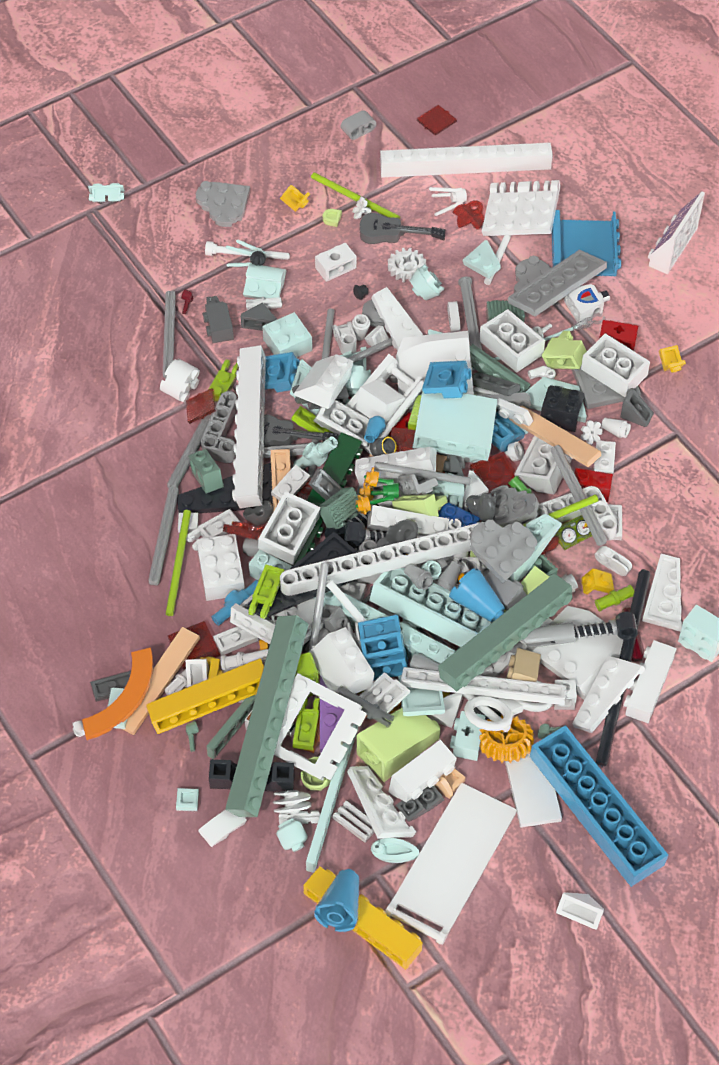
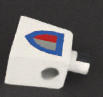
M592 284L580 286L564 297V302L577 323L584 321L586 318H592L594 313L602 314L604 302L610 300L607 290L598 293Z

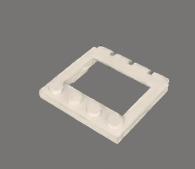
M297 674L293 681L274 756L288 763H294L295 767L322 781L324 777L331 780L338 768L332 764L333 761L340 764L348 750L342 744H351L358 731L352 727L353 724L360 727L367 713L362 711L363 707ZM310 692L319 696L321 700L337 708L344 709L341 718L315 764L309 762L303 756L281 747L283 739L291 729L294 719L302 709V705Z

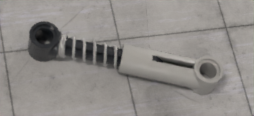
M622 612L614 620H609L607 623L602 621L599 624L597 622L590 624L588 622L587 625L581 623L580 626H577L570 622L540 626L530 632L525 639L514 645L509 652L516 653L517 648L525 650L531 647L573 643L577 637L579 639L581 637L588 638V636L595 638V635L602 637V634L609 636L611 633L612 635H617L620 639L630 640L638 634L635 616L631 612Z

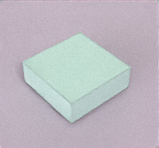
M178 788L176 810L197 811L199 789Z

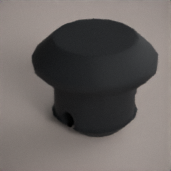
M255 251L251 254L250 261L252 264L261 266L265 263L266 256L261 251Z
M354 285L353 293L357 299L362 300L363 296L368 295L369 290L366 285Z

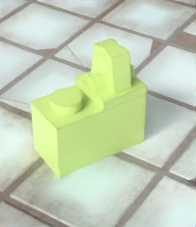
M563 331L558 338H551L542 357L547 367L551 369H580L583 355L587 350L582 340H573L570 331Z

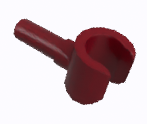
M185 289L181 295V299L185 300L182 314L187 313L188 306L194 299L192 292Z

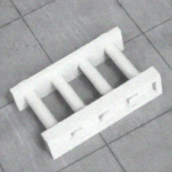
M388 354L363 385L377 379L385 383L386 379L393 374L410 387L403 395L407 398L422 378L418 377L413 381L397 369L399 363L393 356ZM358 390L346 406L363 415L356 410Z

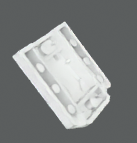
M468 331L403 337L396 354V361L399 363L397 369L413 381L418 377L425 381L430 362L466 361L468 368L471 369ZM471 375V379L467 380L468 390L465 394L474 395ZM398 379V391L401 395H404L410 387ZM415 400L409 406L410 411L413 409Z
M567 606L549 625L573 622V625L580 626L581 623L587 625L588 622L590 624L595 622L599 624L603 620L588 610ZM612 633L609 636L602 634V637L600 635H595V638L593 636H588V638L581 637V639L577 637L573 643L531 647L525 650L541 654L539 665L543 664L561 679L575 680L576 694L585 700L607 656L619 659L623 639H620L617 635H612Z

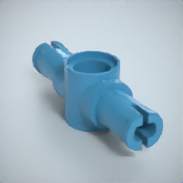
M255 580L246 589H241L240 591L233 590L226 596L224 607L211 616L217 626H220L231 616V607L234 604H242L254 593L258 580Z

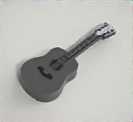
M378 213L365 214L360 221V238L367 244L397 243L400 236H404L405 233L431 235V237L445 240V229L403 226L400 219L385 217Z
M264 415V447L291 445L298 438L322 440L324 442L331 436L336 440L339 437V434L330 432L319 433L295 430L292 421L279 420L274 416Z

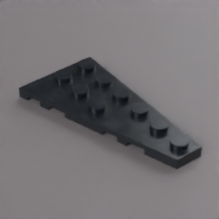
M271 463L263 465L262 502L267 500L273 505V496L271 495ZM233 476L222 479L224 487L209 493H205L203 488L199 487L178 494V513H183L184 510H190L191 513L198 514L225 512L228 509L231 511H241L246 508H239L237 501L233 500L232 490H235Z
M333 532L290 569L358 552ZM348 581V582H344V583H340V584H336V585H337L338 587H341V586H343V585H345V584H348V583H350V582H352V581ZM279 586L266 618L315 598L317 589L288 596L282 593ZM326 587L325 593L331 591L328 587ZM258 603L254 614L260 616L264 604Z

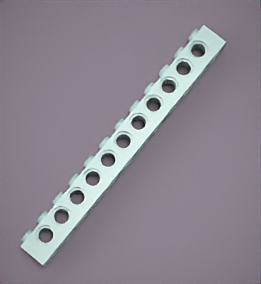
M259 549L249 563V572L251 577L259 581L265 564L284 569V571L289 570L292 566ZM331 591L326 592L323 607L325 605L340 606L351 622L352 630L355 631V618ZM345 594L367 621L388 617V615ZM400 622L404 646L409 660L412 659L414 653L418 655L421 653L441 664L456 652Z

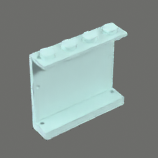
M422 389L413 448L433 447L439 453L488 461L497 399L463 393L462 398H443L442 393L424 394Z

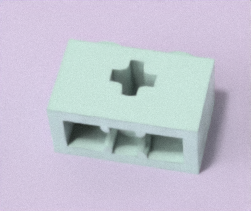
M461 711L460 718L455 719L454 730H457L456 736L451 738L450 748H453V755L455 757L477 761L480 749L479 736L482 735V732L479 731L481 728L472 724L467 719L464 711ZM476 714L478 717L485 720L486 715Z

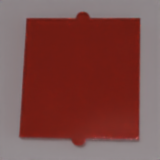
M437 105L418 117L417 121L424 126V129H428L436 136L456 123L457 119L449 111Z
M213 388L203 393H198L196 396L186 400L187 422L189 424L216 412Z

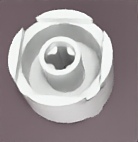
M179 358L178 360L175 359L165 372L167 377L165 381H161L160 390L185 403L189 398V391L196 389L199 384L197 377L200 370Z

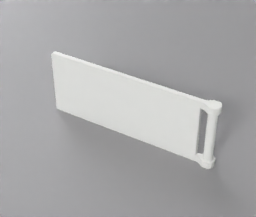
M461 783L399 890L385 911L387 916L409 925L436 939L437 943L443 945L457 917L516 815L517 810ZM399 905L443 927L440 932L400 912L396 907Z

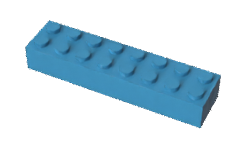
M566 725L532 745L529 757L630 887L665 866L669 856Z

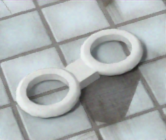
M479 696L470 699L466 703L464 712L467 719L478 728L487 731H500L510 726L513 716L523 712V709L531 712H542L551 708L553 704ZM481 705L490 706L500 711L503 719L496 722L487 721L478 717L473 709Z

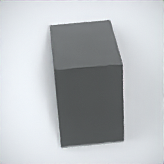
M263 302L241 313L240 316L241 328L263 331L264 325L277 320Z
M630 388L623 401L620 418L647 427L654 412L633 388Z

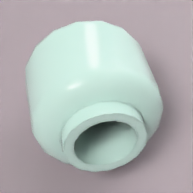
M289 819L278 826L279 829L276 834L285 850L292 849L293 852H296L305 847L303 843L307 840L308 836L300 821Z

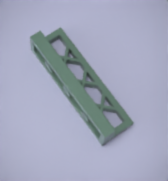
M474 344L470 346L471 367L475 370L518 383L520 391L517 393H525L530 388L528 382Z

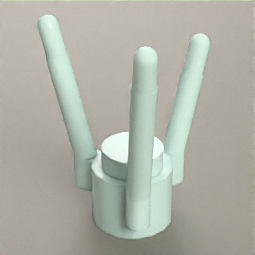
M238 239L236 240L237 243L252 251L226 246V249L250 256L255 251L266 253V251H262V248L254 247ZM228 263L227 267H248L252 263Z

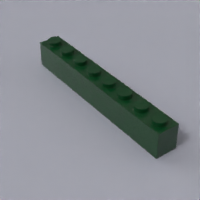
M341 432L337 439V447L331 451L323 470L342 488H345L348 482L346 477L348 474L352 475L355 468L353 463L355 459H360L363 449H361L362 441ZM312 489L307 499L308 502L316 506H320L326 501L314 489ZM321 515L294 565L316 547L314 542L316 538L321 537L324 531L322 527L324 521Z

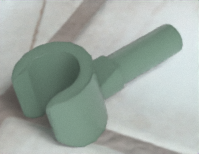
M195 721L186 725L191 752L195 751L193 734L199 733Z
M542 724L538 730V738L544 739L550 733L562 727H550L548 724Z

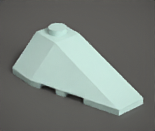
M544 514L526 524V528L536 538L537 545L531 557L508 580L519 582L527 574L561 527V522Z

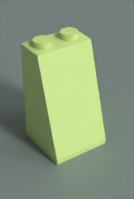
M401 708L391 714L394 716V720L389 721L392 723L389 728L377 722L357 734V755L385 782L439 740L440 726L435 720H431L427 715L404 716Z

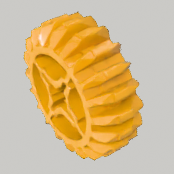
M518 716L512 719L508 732L503 730H479L482 732V735L479 736V747L482 753L486 754L487 758L492 757L494 762L496 760H500L501 763L508 761L510 764L512 760L519 762L520 758L525 759L526 755L530 754L532 745H534V733L531 730L530 724H526L525 719L520 720Z

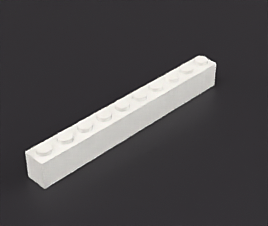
M551 143L380 151L381 178L550 170L553 154Z
M261 345L240 348V356H237L239 370L236 372L239 385H236L238 399H236L235 404L238 414H235L237 429L234 430L237 444H234L236 459L233 460L236 473L233 474L235 490H232L233 500L237 501L239 508L262 505L266 356Z

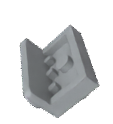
M415 474L398 476L399 488L404 494H426L433 491L432 487L438 485L436 478H425L417 481Z

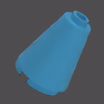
M473 568L459 580L458 589L454 586L449 594L452 600L489 622H494L504 614L505 607L478 568Z
M351 869L341 870L316 905L314 916L322 926L326 928L329 925L336 927L335 931L347 932L355 928L358 921L359 876L355 871Z

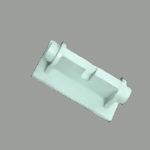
M112 183L110 185L93 184V186H88L90 193H92L89 194V201L105 202V196H108L109 202L124 200V193H122L125 192L124 187L119 183Z

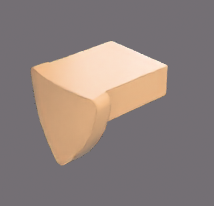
M454 769L447 776L443 774L439 777V781L434 786L442 795L450 799L460 784L465 782L466 777Z

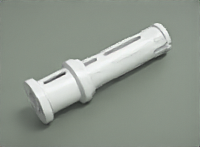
M269 649L246 654L238 652L237 655L232 656L222 655L220 659L222 670L225 673L260 658L262 663H265Z

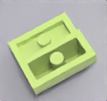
M434 494L402 495L392 501L394 509L439 517L438 510L441 509V506L448 503L446 495L435 496Z

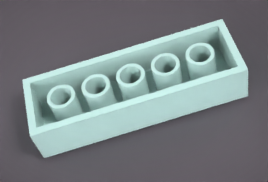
M405 568L384 572L373 584L369 601L459 647L465 645L492 623L449 597L451 591L433 582L425 590L418 589L404 573Z

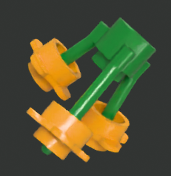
M372 467L371 471H367L366 475H364L363 488H360L355 507L358 512L361 511V514L366 515V512L371 511L370 505L394 501V498H399V483H394V479L379 478V472L374 471V467ZM377 482L387 484L383 485V490H373V487H376ZM374 495H383V498L373 500Z

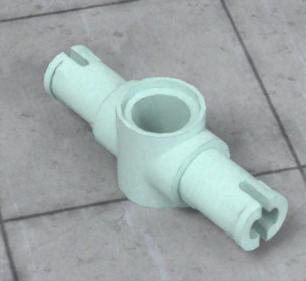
M331 436L322 443H309L305 447L302 457L294 462L293 467L296 464L304 470L306 467L314 464L318 467L326 461L328 452L337 447V440Z

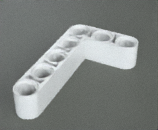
M594 486L583 488L582 490L586 498L597 495L598 502L590 506L607 541L614 539L617 530V520L601 491ZM572 493L540 503L536 518L576 503ZM577 510L556 520L562 523L582 516L580 510ZM534 519L526 520L525 522H523V524L533 521Z

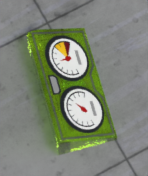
M580 515L561 525L554 538L564 550H567L591 537L592 534L583 516Z

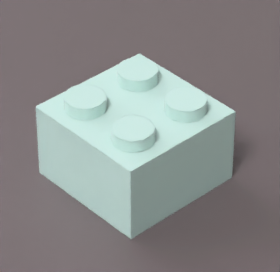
M295 312L263 326V340L273 355L293 352L297 358L312 351V336Z
M695 605L683 621L678 642L685 648L698 653L701 658L713 662L719 654V618L700 606Z

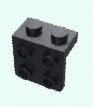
M548 386L540 416L563 430L576 432L584 393L559 386Z

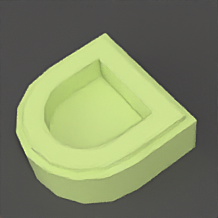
M325 210L323 212V222L326 225L338 227L342 210Z

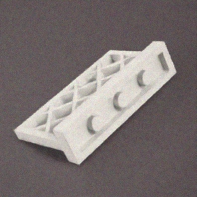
M252 595L242 604H234L231 607L230 622L268 644L271 643L277 621L274 620V616H288L297 613V608L291 607L272 615L271 620L267 621L256 614L253 616L248 615L249 610L246 608H248V603L252 600ZM323 622L320 624V630L324 627ZM312 628L306 632L304 644L310 640Z

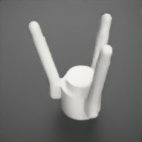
M429 188L430 191L450 192L432 194V197H450L451 202L456 203L436 212L435 216L456 207H461L463 202L467 201V194L464 188Z

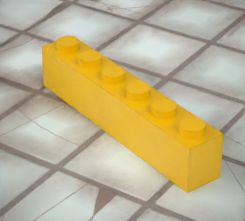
M261 658L146 704L157 734L256 695L264 668Z
M319 866L303 885L304 894L318 904L335 879V874ZM359 895L358 921L353 931L406 970L422 951L421 938L417 934L409 933L405 930L398 920L390 919L382 908L374 907L370 904V901L364 895Z

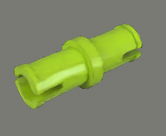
M628 585L620 590L610 591L608 595L594 600L595 606L600 612L610 606L620 605V602L633 597L634 589L631 585Z

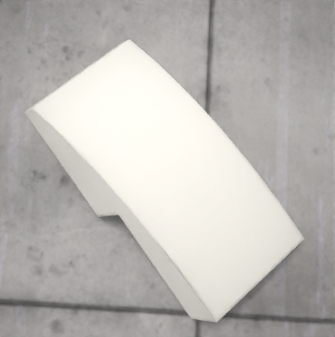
M224 810L201 827L198 832L213 847L226 839L231 832L243 826L247 819L245 817H237Z

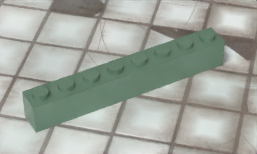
M554 573L439 664L440 679L456 692L462 687L467 686L473 678L482 674L489 665L497 662L504 653L510 651L514 645L525 639L535 628H539L550 616H554L564 605L569 604L572 600V585Z

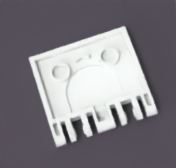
M549 180L544 183V191H539V181H534L533 191L531 181L519 182L518 192H516V182H511L510 192H506L507 186L505 182H501L500 185L499 183H491L482 227L483 236L551 234L560 191L559 180L551 181V191Z

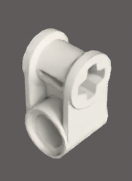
M351 321L340 326L333 325L334 338L338 343L341 353L344 354L349 351L352 354L356 353V335Z

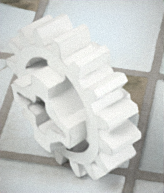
M402 248L401 252L395 250V254H391L390 259H388V271H391V276L396 275V280L402 278V282H405L406 279L410 282L416 269L426 264V259H423V254L418 255V250L412 252L411 248L408 251Z

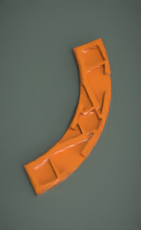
M151 647L131 652V674L120 696L106 709L82 719L86 740L108 733L113 727L126 721L139 707L149 689L153 673Z

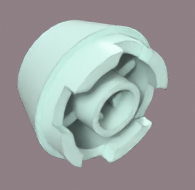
M426 264L416 269L410 282L413 285L412 290L418 297L421 296L424 300H429L440 296V293L445 288L440 286L442 283L437 276L427 270L428 266Z
M352 366L350 378L345 384L349 397H353L371 376L370 369L365 371L363 366Z

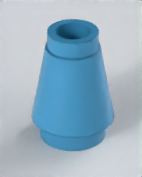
M374 416L368 420L364 436L368 443H373L386 429V422L382 417Z

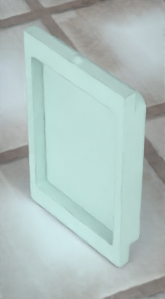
M402 675L398 676L399 682L401 681ZM406 687L410 690V693L401 701L404 716L445 713L442 691Z

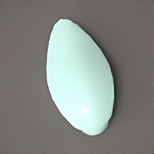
M396 838L380 839L371 846V851L375 857L389 863L408 862L415 860L419 855V850L414 845Z

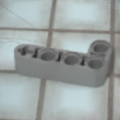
M231 391L221 394L201 439L202 450L206 449L213 460L223 463H232L236 459L234 452L235 442L226 438L237 412L235 404L237 397Z

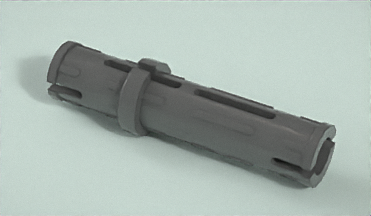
M343 686L338 688L339 693L337 694L363 707L362 711L367 713L368 719H374L385 727H390L392 723L389 721L394 720L393 715L381 710L379 705L371 704Z

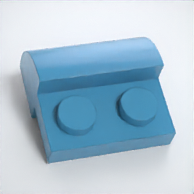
M496 412L492 444L501 452L508 451L509 444L523 439L525 432L510 419H505Z
M398 615L358 623L362 654L366 660L405 653Z

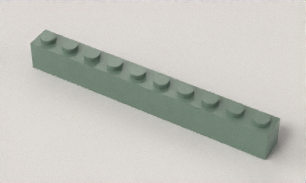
M297 615L277 617L225 810L237 817H258L309 625Z

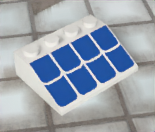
M700 192L681 208L677 215L673 216L671 225L666 226L663 237L658 238L655 249L652 248L648 255L650 259L649 267L665 274L670 272L698 229L705 192Z

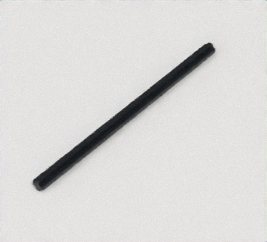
M641 569L638 573L630 612L635 616L637 630L650 578V572L645 569ZM636 637L630 640H623L619 659L631 662ZM624 692L621 694L619 702L613 704L608 710V715L605 718L596 758V764L605 767L609 761Z

